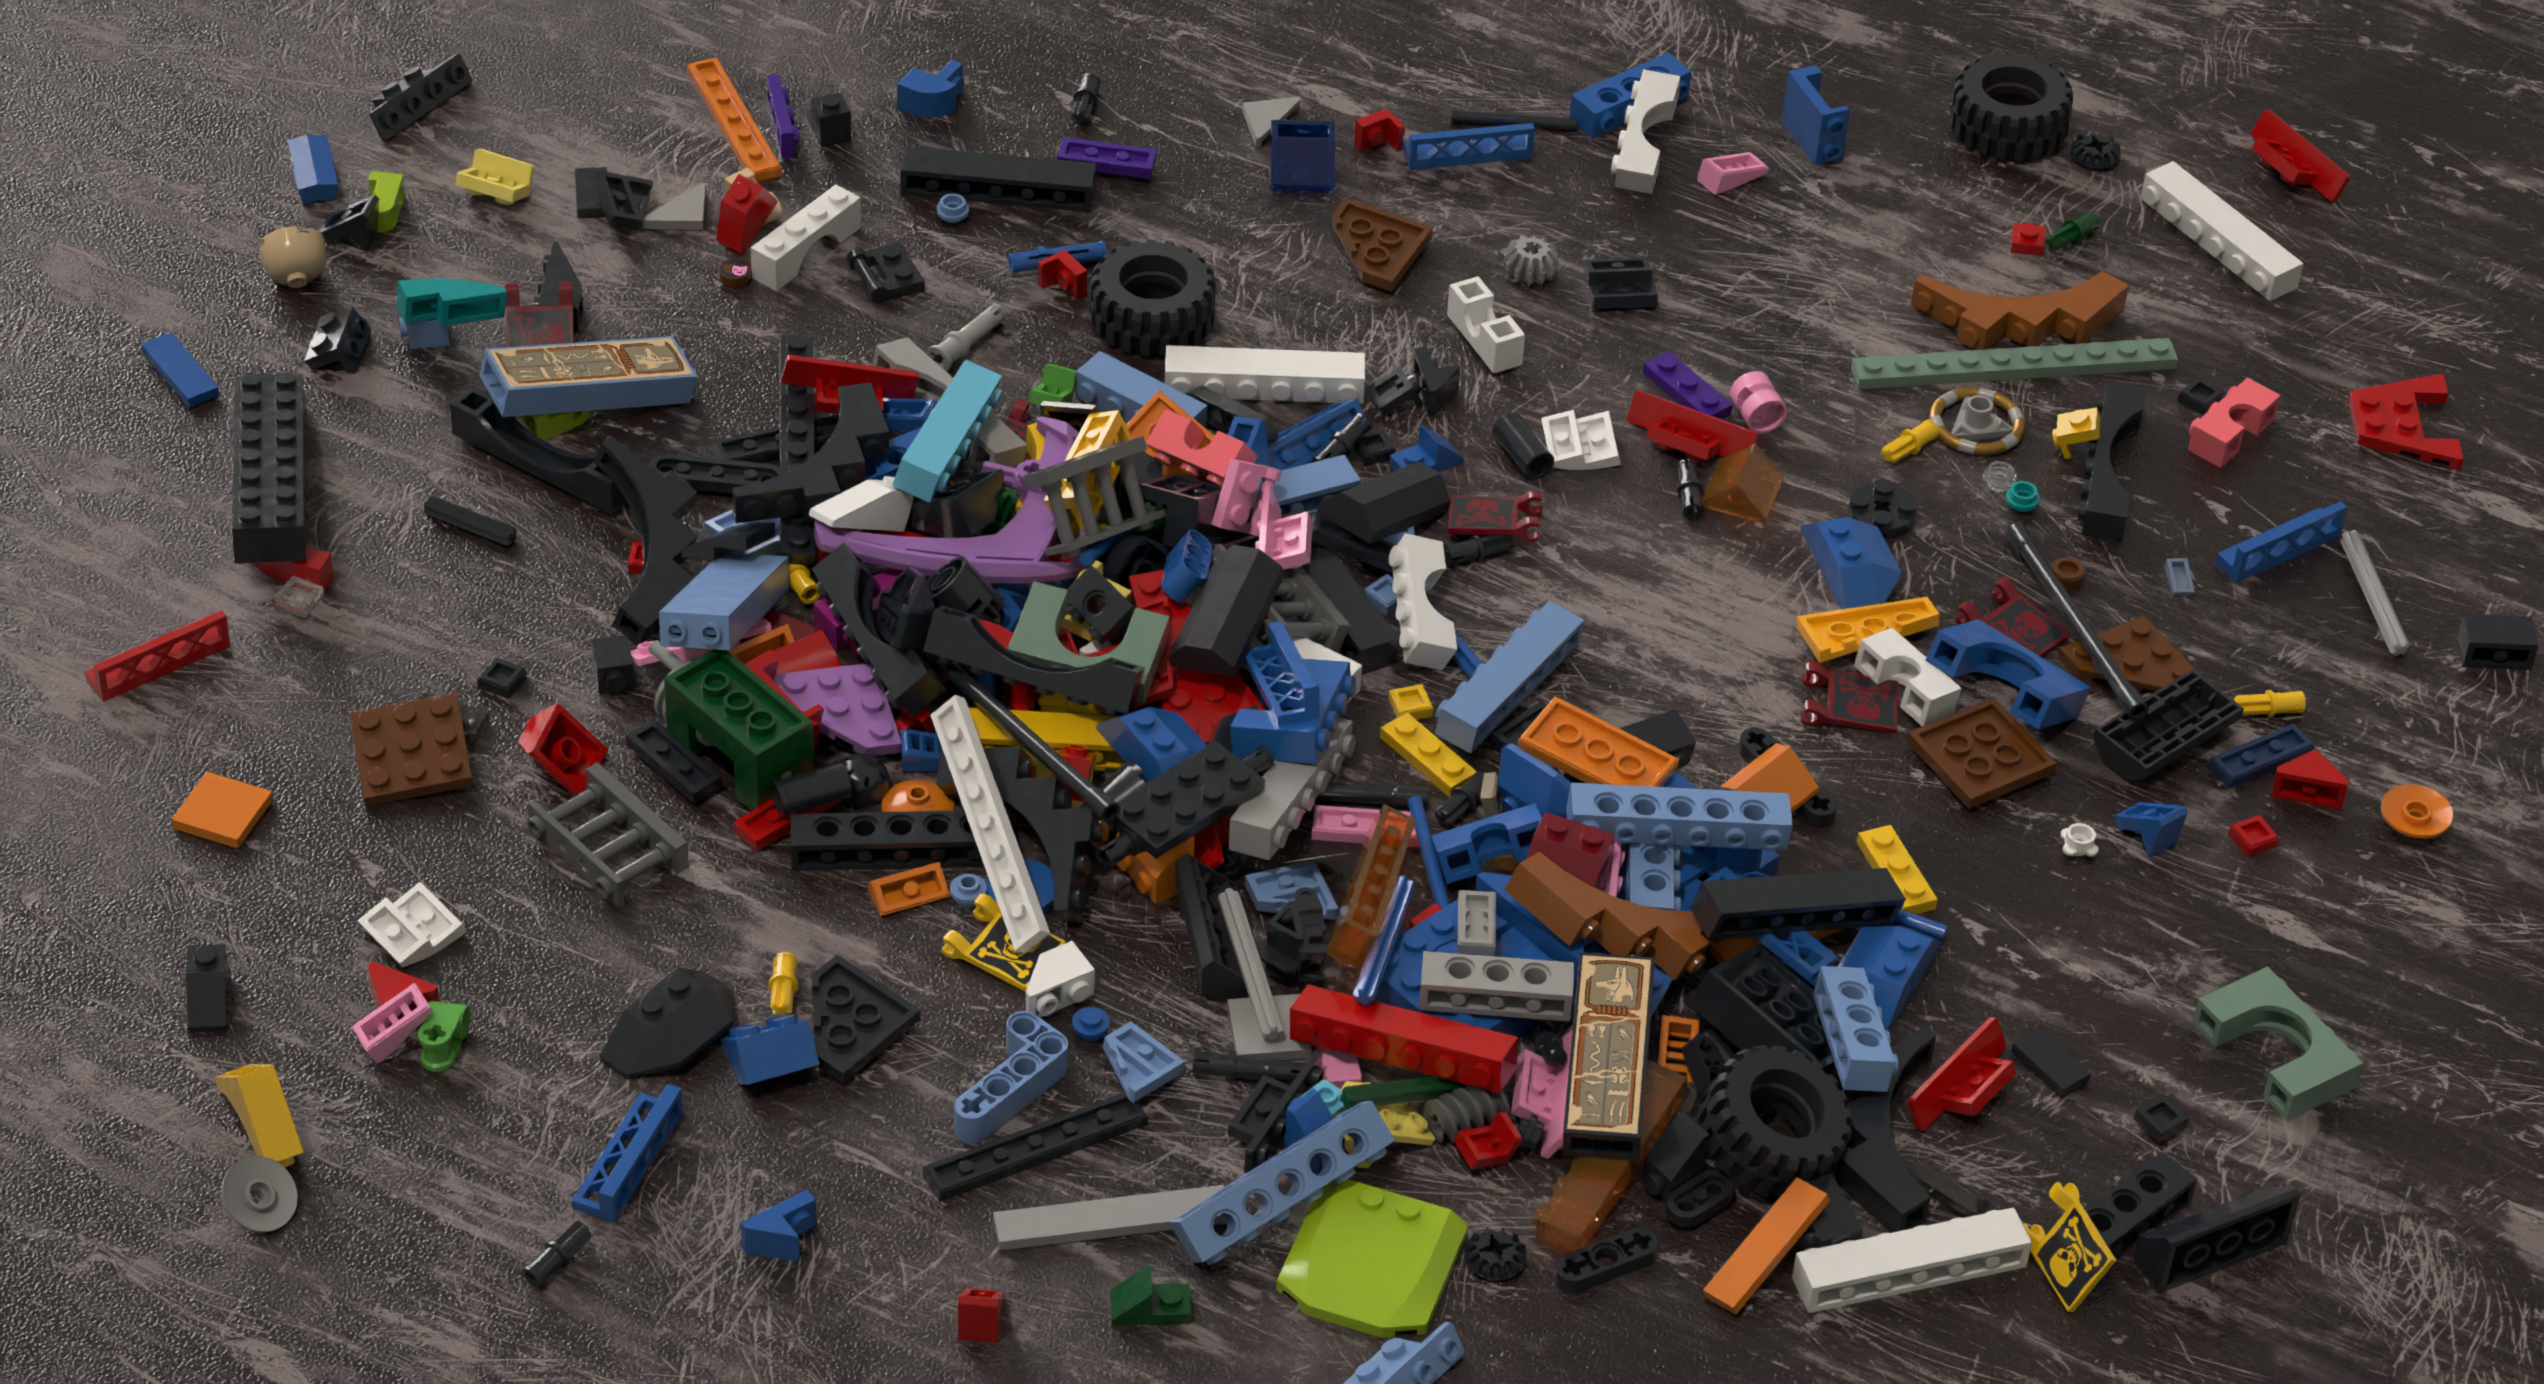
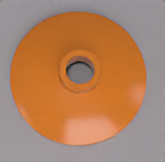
M912 779L900 782L891 787L882 800V812L954 810V800L949 798L936 785V782L925 779Z
M2416 784L2400 785L2390 789L2382 799L2381 813L2383 818L2393 829L2404 835L2414 838H2433L2443 834L2451 826L2453 809L2443 795L2429 787Z

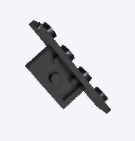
M455 54L432 69L421 70L420 67H414L403 73L404 79L399 82H392L381 88L382 94L372 100L375 109L369 113V116L381 140H388L472 82V77L461 55Z
M1315 1050L1291 1085L1263 1075L1229 1123L1228 1135L1249 1144L1245 1150V1174L1269 1160L1273 1145L1277 1139H1284L1286 1110L1289 1104L1324 1079L1325 1069L1322 1068L1323 1053Z

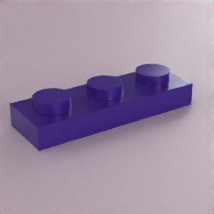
M779 74L766 76L767 102L781 158H794V145L799 144V133L797 125H794L793 107L787 106L789 105L787 86L782 87Z
M1063 137L1057 160L1096 163V172L1151 179L1157 160V150Z
M1670 351L1643 363L1642 373L1678 404L1719 419L1731 415L1732 404Z

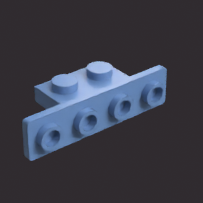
M1444 1322L1422 1343L1400 1338H1393L1385 1342L1381 1350L1368 1362L1360 1365L1355 1373L1343 1384H1433L1464 1355L1465 1350L1454 1324Z

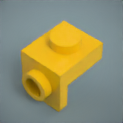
M2097 407L2058 415L2057 429H2053L2052 435L2056 449L2061 448L2065 460L2072 458L2073 444L2099 439L2100 415Z

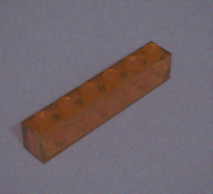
M1383 804L1366 834L1325 953L1339 963L1350 965L1358 970L1378 938L1416 819L1386 804Z
M1648 1060L1640 1161L1574 1156L1567 1176H1560L1555 1183L1552 1198L1547 1204L1542 1203L1535 1213L1533 1224L1536 1225L1535 1242L1562 1255L1588 1245L1645 1161L1646 1156L1685 1102L1687 1077Z

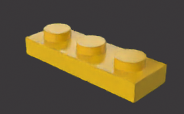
M1408 712L1380 727V738L1448 797H1451V792L1454 788L1462 787L1477 772Z
M1891 825L1858 833L1857 844L1872 869L1887 868L1906 898L1901 908L1902 910L1919 914L1936 909L1938 899Z

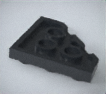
M839 955L834 956L811 975L814 1044L820 1064L817 1066L842 1083L846 1082L920 1021V1009Z

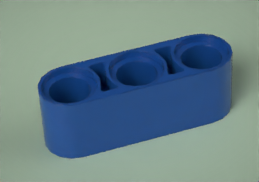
M1189 530L1167 555L1161 587L1170 598L1181 604H1184L1207 578L1213 546L1198 531Z

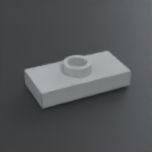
M1459 890L1457 954L1494 956L1496 892Z

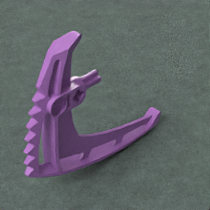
M1041 416L1037 418L1036 429L1045 437L1040 460H1026L1019 463L1017 468L984 461L982 471L1002 468L1004 472L1003 485L1011 486L1012 490H1017L1020 495L1018 499L1023 503L1013 519L995 535L969 538L894 536L834 529L815 519L814 537L816 545L820 550L831 553L844 542L866 563L898 571H904L907 567L917 569L922 575L930 577L945 563L959 556L965 557L989 583L1033 584L1034 581L1044 583L1078 577L1082 570L1087 569V566L1080 563V555L1072 557L1070 562L1048 561L1050 556H1046L1045 549L1055 545L1058 530L1053 513L1048 510L1044 502L1047 493L1042 491L1041 486L1027 489L1023 475L1065 461L1079 432L1067 422ZM1066 509L1067 513H1072L1071 509ZM1100 512L1096 516V521L1099 520ZM1080 529L1079 537L1086 534L1085 530ZM1094 543L1081 547L1082 553Z

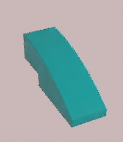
M444 278L398 281L396 307L404 323L437 319L440 326L444 327L504 318L507 291L504 287L468 280Z

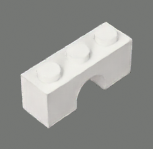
M1479 276L1450 284L1447 315L1493 373H1497L1522 365L1525 334L1510 315L1496 319L1493 310L1494 295Z
M1890 628L1861 640L1854 667L1863 675L1869 676L1876 684L1886 680H1894L1906 686L1900 707L1921 726L1952 715L1955 712L1962 688L1939 668L1925 661L1926 657L1897 631Z

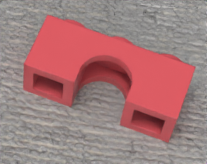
M2247 377L2237 387H2231L2226 397L2219 403L2214 402L2201 419L2196 418L2192 422L2188 431L2190 436L2188 451L2222 468L2239 453L2244 430L2258 436L2275 420L2281 395Z
M1167 409L1164 410L1145 443L1155 452L1154 459L1161 464L1171 467L1174 463L1179 465V469L1187 475L1198 478L1200 474L1207 477V482L1223 486L1230 458L1254 463L1258 457L1245 442L1220 431H1217L1208 446L1198 449L1205 433L1191 419Z

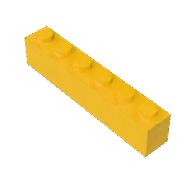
M969 708L983 749L1020 746L1024 751H1027L982 709ZM1010 710L1056 752L1061 748H1066V745L1075 744L1087 747L1088 752L1096 753L1094 771H1105L1106 767L1119 768L1125 763L1123 758L1096 729L1097 723L1117 716Z

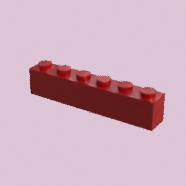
M1307 985L1290 1007V1040L1501 1093L1517 1069L1518 1037L1376 1001H1371L1370 1005L1363 1006L1361 1002L1355 1001L1352 995L1312 985Z

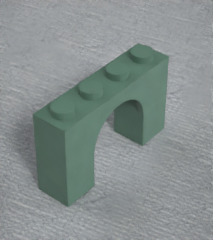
M1034 581L1008 649L1029 661L1052 667H1081L1096 664L1110 657L1145 667L1136 700L1137 703L1144 704L1169 638L1170 616L1135 608L1125 637L1117 648L1101 656H1080L1067 650L1057 638L1068 611V590Z
M2268 966L2198 999L2192 1024L2215 1048L2253 1031L2279 1033L2291 1039L2299 1046L2304 1055L2270 1071L2263 1094L2265 1100L2286 1121L2357 1088L2363 1062L2359 1059L2358 1055L2350 1050L2335 1035L2334 1031L2312 1012L2309 1005L2303 1002L2287 986L2286 982L2279 978Z

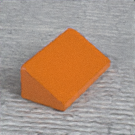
M940 862L872 880L867 885L869 895L881 917L951 897Z

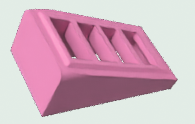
M1751 152L1706 158L1702 160L1697 180L1713 194H1720L1767 174L1769 167Z
M414 983L357 1022L352 1028L366 1052L379 1064L433 1010L419 987ZM414 1001L417 1008L411 1012L408 1005ZM403 1012L405 1017L399 1020L397 1016Z

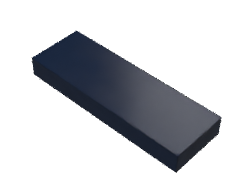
M2293 723L2211 757L2208 768L2231 789L2274 771L2277 767L2313 751L2315 744Z

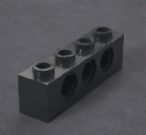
M2161 1152L2152 1160L2141 1162L2132 1175L2125 1180L2122 1178L2117 1180L2108 1193L2100 1199L2093 1198L2084 1209L2117 1260L2137 1245L2138 1237L2149 1229H2158L2191 1204L2197 1178L2164 1152Z

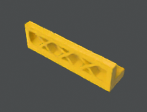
M1119 410L1089 414L1065 461L1117 443V436L1120 441L1133 439ZM1115 462L1110 463L1112 469L1109 470L1112 484L1120 471V466H1116ZM1088 470L1086 471L1087 478L1084 480L1096 518L1103 500L1097 479V489L1095 491V474H1091V471ZM1066 479L1061 480L1063 486L1060 487L1065 508L1071 509L1080 529L1084 530L1072 485L1067 483ZM1046 495L1044 502L1048 510L1052 511L1048 496Z

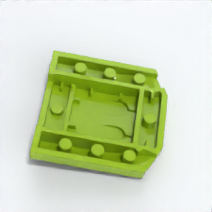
M1346 1179L1338 1184H1335L1334 1180L1321 1187L1324 1193L1312 1201L1277 1278L1276 1290L1282 1295L1285 1291L1298 1302L1297 1308L1307 1316L1380 1338L1395 1337V1331L1417 1330V1335H1425L1466 1240L1469 1225L1451 1209L1350 1179Z

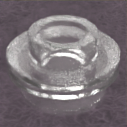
M2002 461L1991 463L1983 472L1982 477L1983 483L1996 492L2007 491L2017 479L2014 468Z

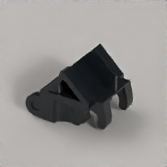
M1303 887L1296 891L1295 901H1289L1268 922L1267 944L1259 952L1261 961L1265 963V969L1297 985L1298 988H1306L1307 985L1321 988L1325 985V975L1323 973H1309L1310 971H1321V966H1324V959L1327 958V947L1318 945V943H1323V935H1326V926L1323 918V908L1315 890Z

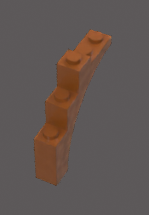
M2101 271L2088 281L2067 290L2045 295L2010 297L1969 292L1943 284L1922 274L1915 279L1911 305L1956 329V340L1973 350L1990 349L2004 336L2024 347L2038 346L2053 332L2075 344L2086 343L2124 311L2129 285Z
M1541 852L1520 862L1504 888L1508 894L1567 945L1572 946L1582 939L1588 941L1594 938L1612 955H1646L1647 957H1654L1655 963L1674 980L1688 972L1691 975L1695 974L1706 960L1703 954L1714 940L1717 942L1722 940H1708L1692 911L1662 910L1641 906L1614 897L1566 872Z

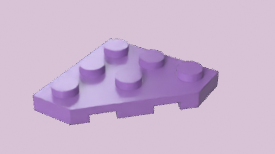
M872 664L776 674L774 682L801 711H807L817 704L824 708L820 733L833 740L837 737L854 745L853 750L859 754L877 756L900 753L901 739L888 699L884 694V687L876 681L870 672L874 668Z

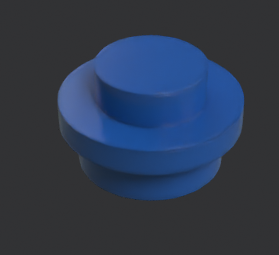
M1085 1007L1073 1015L1072 1028L1083 1041H1099L1109 1030V1016L1100 1008Z

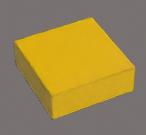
M1423 684L1389 690L1388 699L1397 718L1407 712L1416 720L1433 717V706Z

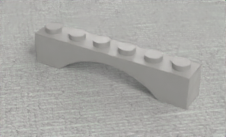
M908 337L875 347L872 366L919 373V381L913 399H936L938 403L953 379ZM991 412L986 424L982 425L975 442H971L969 463L979 472L982 471L984 461L1017 468L1019 463L1024 462L1028 444Z

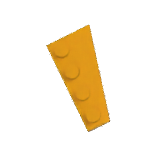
M1928 597L1797 616L1796 628L1819 663L1858 651L1862 639L1893 628L1904 637L1939 626L1940 614Z

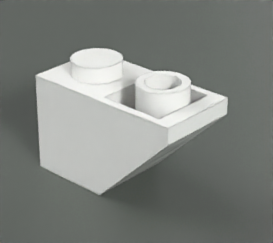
M1073 941L1039 955L1026 990V1012H1031L1040 1018L1051 1015L1055 1011L1073 1003L1084 1001L1086 998L1094 995L1095 969Z

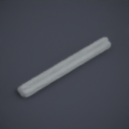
M2355 530L2344 532L2341 544L2390 653L2394 656L2407 654L2410 644L2360 534Z
M1227 888L1225 892L1219 894L1218 901L1263 1038H1268L1269 1041H1272L1277 1036L1282 1035L1283 1027L1239 892L1233 891L1232 888Z

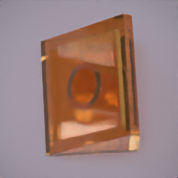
M1754 443L1719 460L1702 497L1703 507L1765 524L1782 486L1784 476Z

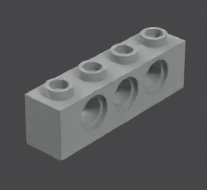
M1423 951L1419 1010L1570 1021L1573 1000L1574 963Z

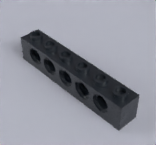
M1005 809L1011 824L1010 809ZM965 810L791 814L792 871L919 868L940 862L941 868L985 867Z

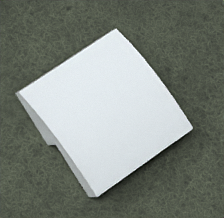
M1574 410L1541 418L1547 448L1554 457V468L1587 470L1621 465L1609 411L1576 419Z
M421 882L394 903L386 897L358 920V923L401 967L424 960L447 947L467 932L464 925Z

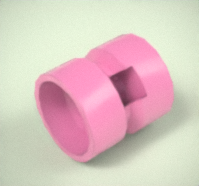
M1759 371L1748 372L1740 376L1733 383L1730 389V397L1750 430L1758 434H1764L1777 429L1787 417V407L1765 373Z

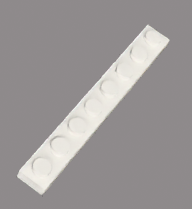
M954 695L930 716L1014 950L1025 954L1048 936L1050 931L966 700L963 697Z

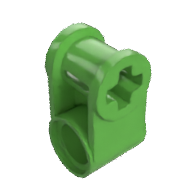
M431 1000L429 1005L433 1012L422 1022L418 1030V1040L423 1046L421 1063L429 1071L441 1072L449 1069L455 1063L462 1041L468 1034L471 1010L468 1005Z

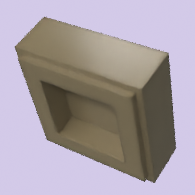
M1496 772L1484 773L1480 799L1486 818L1503 813L1501 805L1502 796L1498 786L1499 776Z

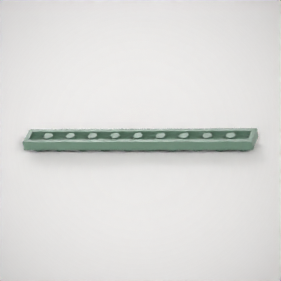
M2170 338L1869 356L1852 358L1851 370L1858 389L2169 370L2176 369L2178 358Z

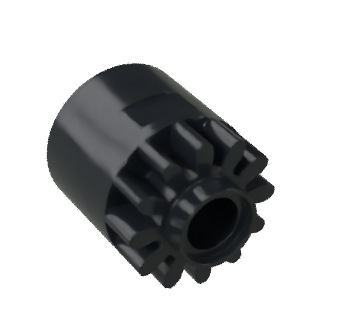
M959 556L948 561L927 581L935 609L943 605L976 615L981 620L995 624L999 623L1001 615L998 611L1005 607L1003 603L1005 599L965 557Z

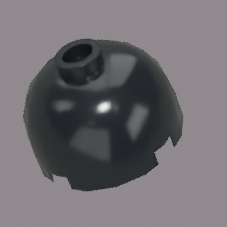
M1130 535L1114 542L1106 552L1103 559V576L1131 590L1129 576L1164 570L1169 551L1163 544L1146 536Z

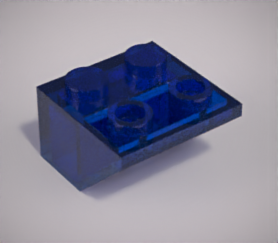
M1271 120L1270 189L1283 191H1334L1335 122Z

